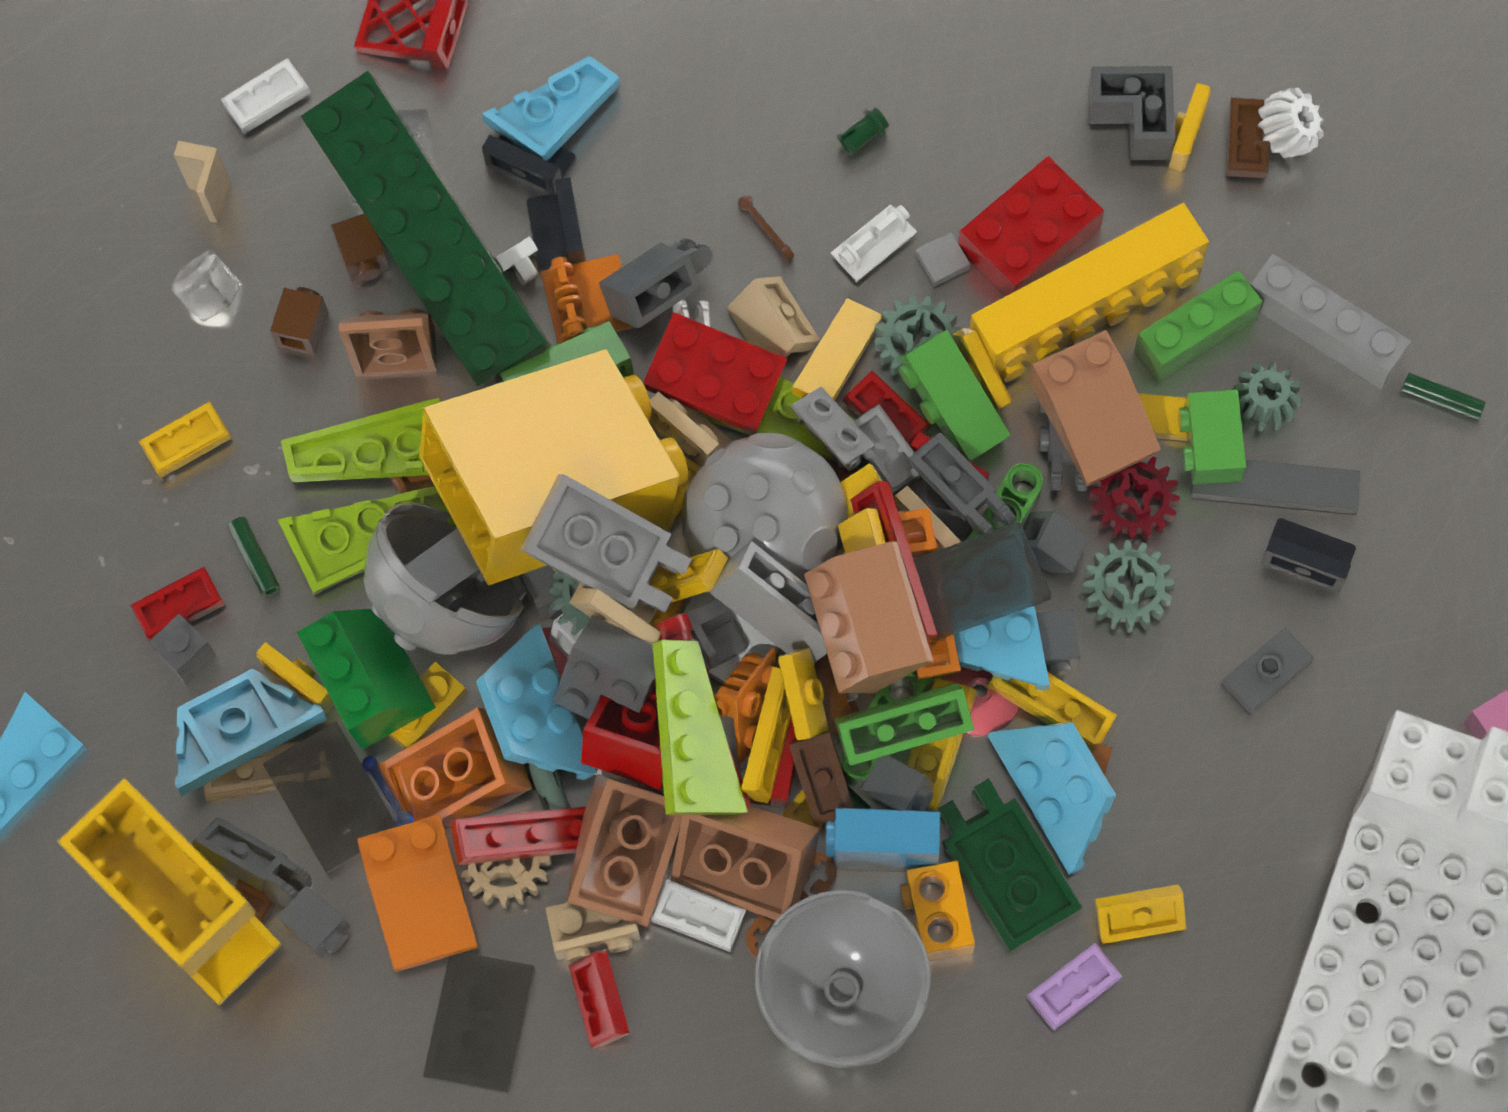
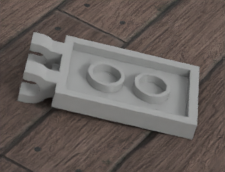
M558 474L520 549L525 554L590 589H599L630 610H634L639 601L652 610L657 611L658 609L666 612L673 597L649 585V582L658 564L672 573L677 571L680 574H685L692 560L666 546L671 533L565 474Z

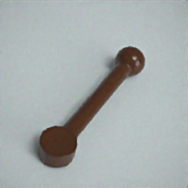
M749 195L741 196L738 200L739 208L749 212L776 245L786 261L794 257L793 251L787 244L783 243L753 206L752 197Z

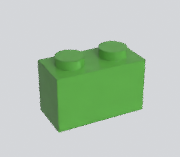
M1238 390L1188 393L1184 407L1178 408V424L1180 432L1187 433L1188 446L1182 447V462L1184 471H1191L1192 485L1241 482L1246 470V459Z

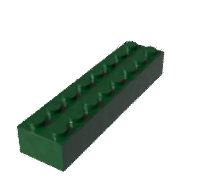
M366 71L301 115L302 120L479 388L483 389L495 385L501 381V372L543 353L551 346L550 341L378 80L369 71Z

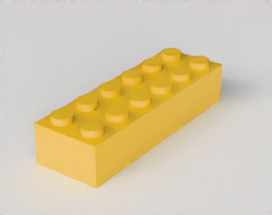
M1183 202L973 313L970 318L969 329L978 331L1001 380L1003 379L1005 382L1012 381L1019 377L1025 371V367L1060 352V348L1072 342L1077 344L1092 337L1096 329L1107 323L1110 326L1119 324L1130 315V311L1141 305L1150 307L1156 304L1165 296V292L1177 286L1183 289L1193 284L1200 277L1209 240Z

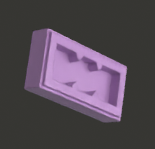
M1094 943L1030 992L1027 998L1050 1028L1055 1031L1122 979V975L1098 945Z

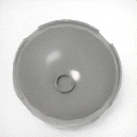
M757 433L730 442L716 450L699 467L688 489L684 492L682 534L686 539L691 557L719 549L730 559L752 541L807 584L804 574L835 557L838 550L842 549L843 546L838 524L847 520V504L841 483L834 470L822 456L789 436L776 433Z
M402 503L391 507L378 522L368 542L364 568V585L368 599L373 604L371 606L372 611L395 633L394 639L397 644L409 651H414L419 647L433 653L449 655L487 646L497 641L514 626L516 619L525 607L521 606V600L527 593L524 582L520 575L495 583L484 592L478 591L467 599L462 608L460 607L456 613L433 601L437 594L419 581L405 565L456 530L457 527L446 522L450 517V513L419 503Z
M839 890L816 894L805 898L786 910L775 921L759 949L755 967L756 997L762 1016L774 1035L793 1052L812 1062L830 1067L868 1065L879 1062L894 1054L904 1045L905 1040L915 1030L926 1009L931 987L927 953L920 936L909 920L896 908L882 903L869 894L855 891Z

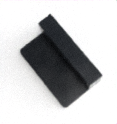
M501 134L499 138L489 135L482 146L486 165L548 194L557 193L555 180L566 178L576 162V155L562 147L548 161H545L520 149Z
M571 177L555 180L556 194L533 197L526 201L533 242L538 249L536 260L540 273L541 271L548 270L552 266L551 261L557 257H566L567 262L571 264L585 261Z
M1279 518L1261 563L1340 592L1349 573L1356 546L1289 520Z

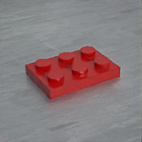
M673 312L643 384L649 392L654 394L660 392L667 399L673 398L683 406L749 433L756 434L785 367L787 358Z

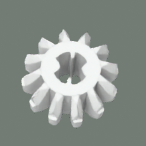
M1299 87L1295 89L1289 88L1270 95L1269 98L1265 99L1264 106L1258 110L1259 115L1263 119L1258 124L1265 133L1263 141H1269L1272 153L1280 152L1283 158H1293L1311 152L1313 148L1318 147V140L1324 136L1320 127L1324 119L1319 117V105H1313L1311 94H1303Z

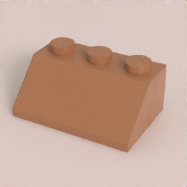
M891 541L832 557L804 574L839 693H875L933 661L898 542Z
M751 805L747 809V813L739 815H682L671 881L745 910L777 920L786 910L799 902L813 868L820 829Z

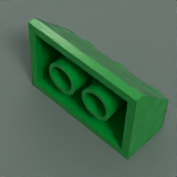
M372 609L333 611L297 631L344 725L362 750L436 708L405 649L395 641V633L386 626L382 619L374 614Z

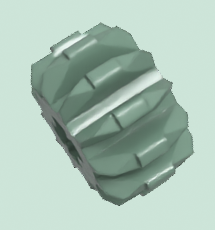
M1258 361L1253 364L1251 373L1243 370L1238 377L1239 384L1234 385L1232 389L1238 390L1240 412H1245L1242 418L1243 424H1248L1252 420L1258 421L1257 430L1259 432L1264 430L1268 422L1275 431L1281 429L1282 420L1292 422L1296 416L1294 409L1300 408L1302 403L1301 396L1296 394L1301 388L1300 381H1288L1292 371L1288 368L1281 373L1277 372L1275 361L1270 362L1267 370H1264Z

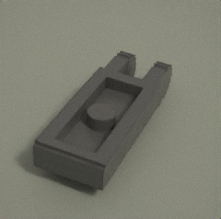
M942 433L936 434L909 457L908 463L964 522L967 520L972 529L986 542L992 541L996 537V533L991 524L978 513V510L983 505L987 504L997 519L1007 526L1016 520L1009 507L996 495V489Z
M216 817L192 842V846L207 861L261 892L264 890L270 901L275 904L278 903L284 908L298 895L296 891L299 893L306 885L310 887L312 884L311 875L308 874V871H305L304 868L301 869L299 865L287 859L288 856L220 817Z

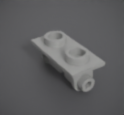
M819 387L791 405L798 415L797 421L799 424H804L818 441L822 440L825 448L837 460V465L840 468L845 467L848 471H852L861 462L858 457L874 448V443L822 387Z

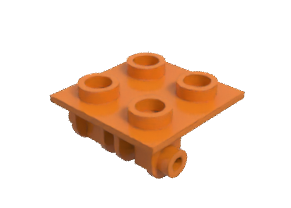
M619 254L575 264L568 263L566 257H557L551 261L552 266L548 270L541 271L557 343L562 344L579 336L585 329L602 325L610 321L616 332L636 328L611 317L599 286L600 281L622 268Z
M772 647L764 658L756 652L744 655L729 675V678L724 681L723 686L714 695L720 717L728 716L734 718L737 763L742 764L752 749L772 667L778 668L776 667L775 648Z

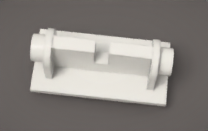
M890 204L830 254L858 282L915 236L917 231L907 221L910 218L907 210L902 205L894 208Z

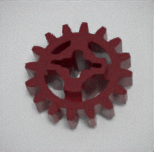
M1151 457L1147 463L1140 461L1094 483L1096 488L1090 489L1089 499L1096 501L1091 507V514L1102 515L1099 523L1100 529L1107 528L1109 525L1114 528L1112 538L1117 539L1124 532L1127 533V538L1131 543L1134 542L1136 534H1141L1144 540L1148 542L1151 540L1152 529L1163 534L1167 527L1165 521H1174L1177 512L1173 508L1178 507L1180 496L1171 493L1177 490L1178 481L1166 480L1170 468L1168 466L1160 470L1155 468L1156 457ZM1118 479L1119 489L1113 490L1111 495H1107L1109 486ZM1129 490L1130 493H1133L1135 498H1142L1140 506L1138 502L1136 503L1133 497L1127 498ZM1159 500H1162L1160 509L1151 517L1150 506L1156 505Z

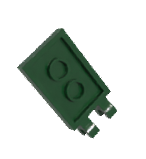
M988 778L976 785L971 792L983 809L982 812L965 821L953 800L937 809L940 812V822L951 835L943 840L941 844L952 862L958 861L961 877L1007 952L1010 953L1077 913L1083 906L1016 798L1004 804Z

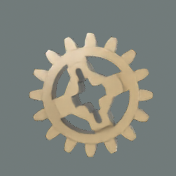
M550 856L533 857L532 867L529 872L524 867V858L512 859L513 864L509 867L503 863L499 865L498 861L485 862L480 867L481 871L479 873L477 863L463 864L461 866L468 867V869L464 870L460 876L463 882L474 881L469 888L473 896L480 894L482 891L484 892L483 900L486 905H490L496 897L499 898L502 908H507L509 898L515 897L516 901L523 905V893L528 891L535 896L539 894L535 882L537 880L541 882L548 881L547 873L541 868L552 865V860ZM499 882H513L515 884L509 887L496 886Z

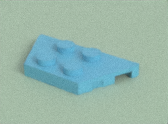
M1014 532L944 581L951 629H953L960 666L975 671H989L993 676L1008 681L1012 678L1035 685V689L1042 691L1049 690L1050 683L1021 532Z
M534 625L494 665L476 680V684L505 760L520 764L532 763L539 769L551 772L562 769L577 773L576 778L589 779L596 774V770L594 767L581 763L583 736L574 712L553 702L561 678L541 625Z
M250 669L177 707L179 736L176 739V756L178 758V777H175V785L179 794L182 797L326 721L327 719L322 707L317 704L311 706L296 697L294 691L283 685L273 684L267 676L254 669Z
M1073 722L1019 729H1001L990 732L987 735L1068 874L1079 872L1085 865V861L1082 860L1089 843L1096 840L1102 827V818L1109 812L1116 794Z

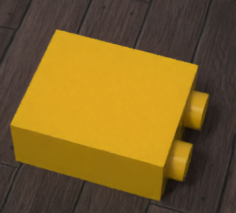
M607 349L424 407L419 457L488 586L547 566L520 551L558 474H565L658 527L670 523L677 487L685 485L688 481L687 463L679 444L672 437L659 440L648 422L651 419V404L644 384L634 374L623 378Z

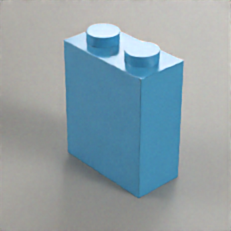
M836 808L835 821H827L826 857H834V865H836L837 870L907 872V870L938 865L940 812Z

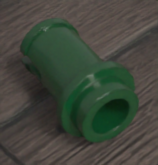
M875 107L871 111L866 109L863 111L864 116L837 135L838 141L851 156L877 135L882 137L886 134L885 129L889 127V123L878 108Z

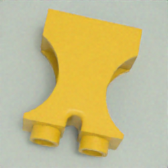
M125 778L58 841L219 1006L282 945L255 917L256 912L251 905Z

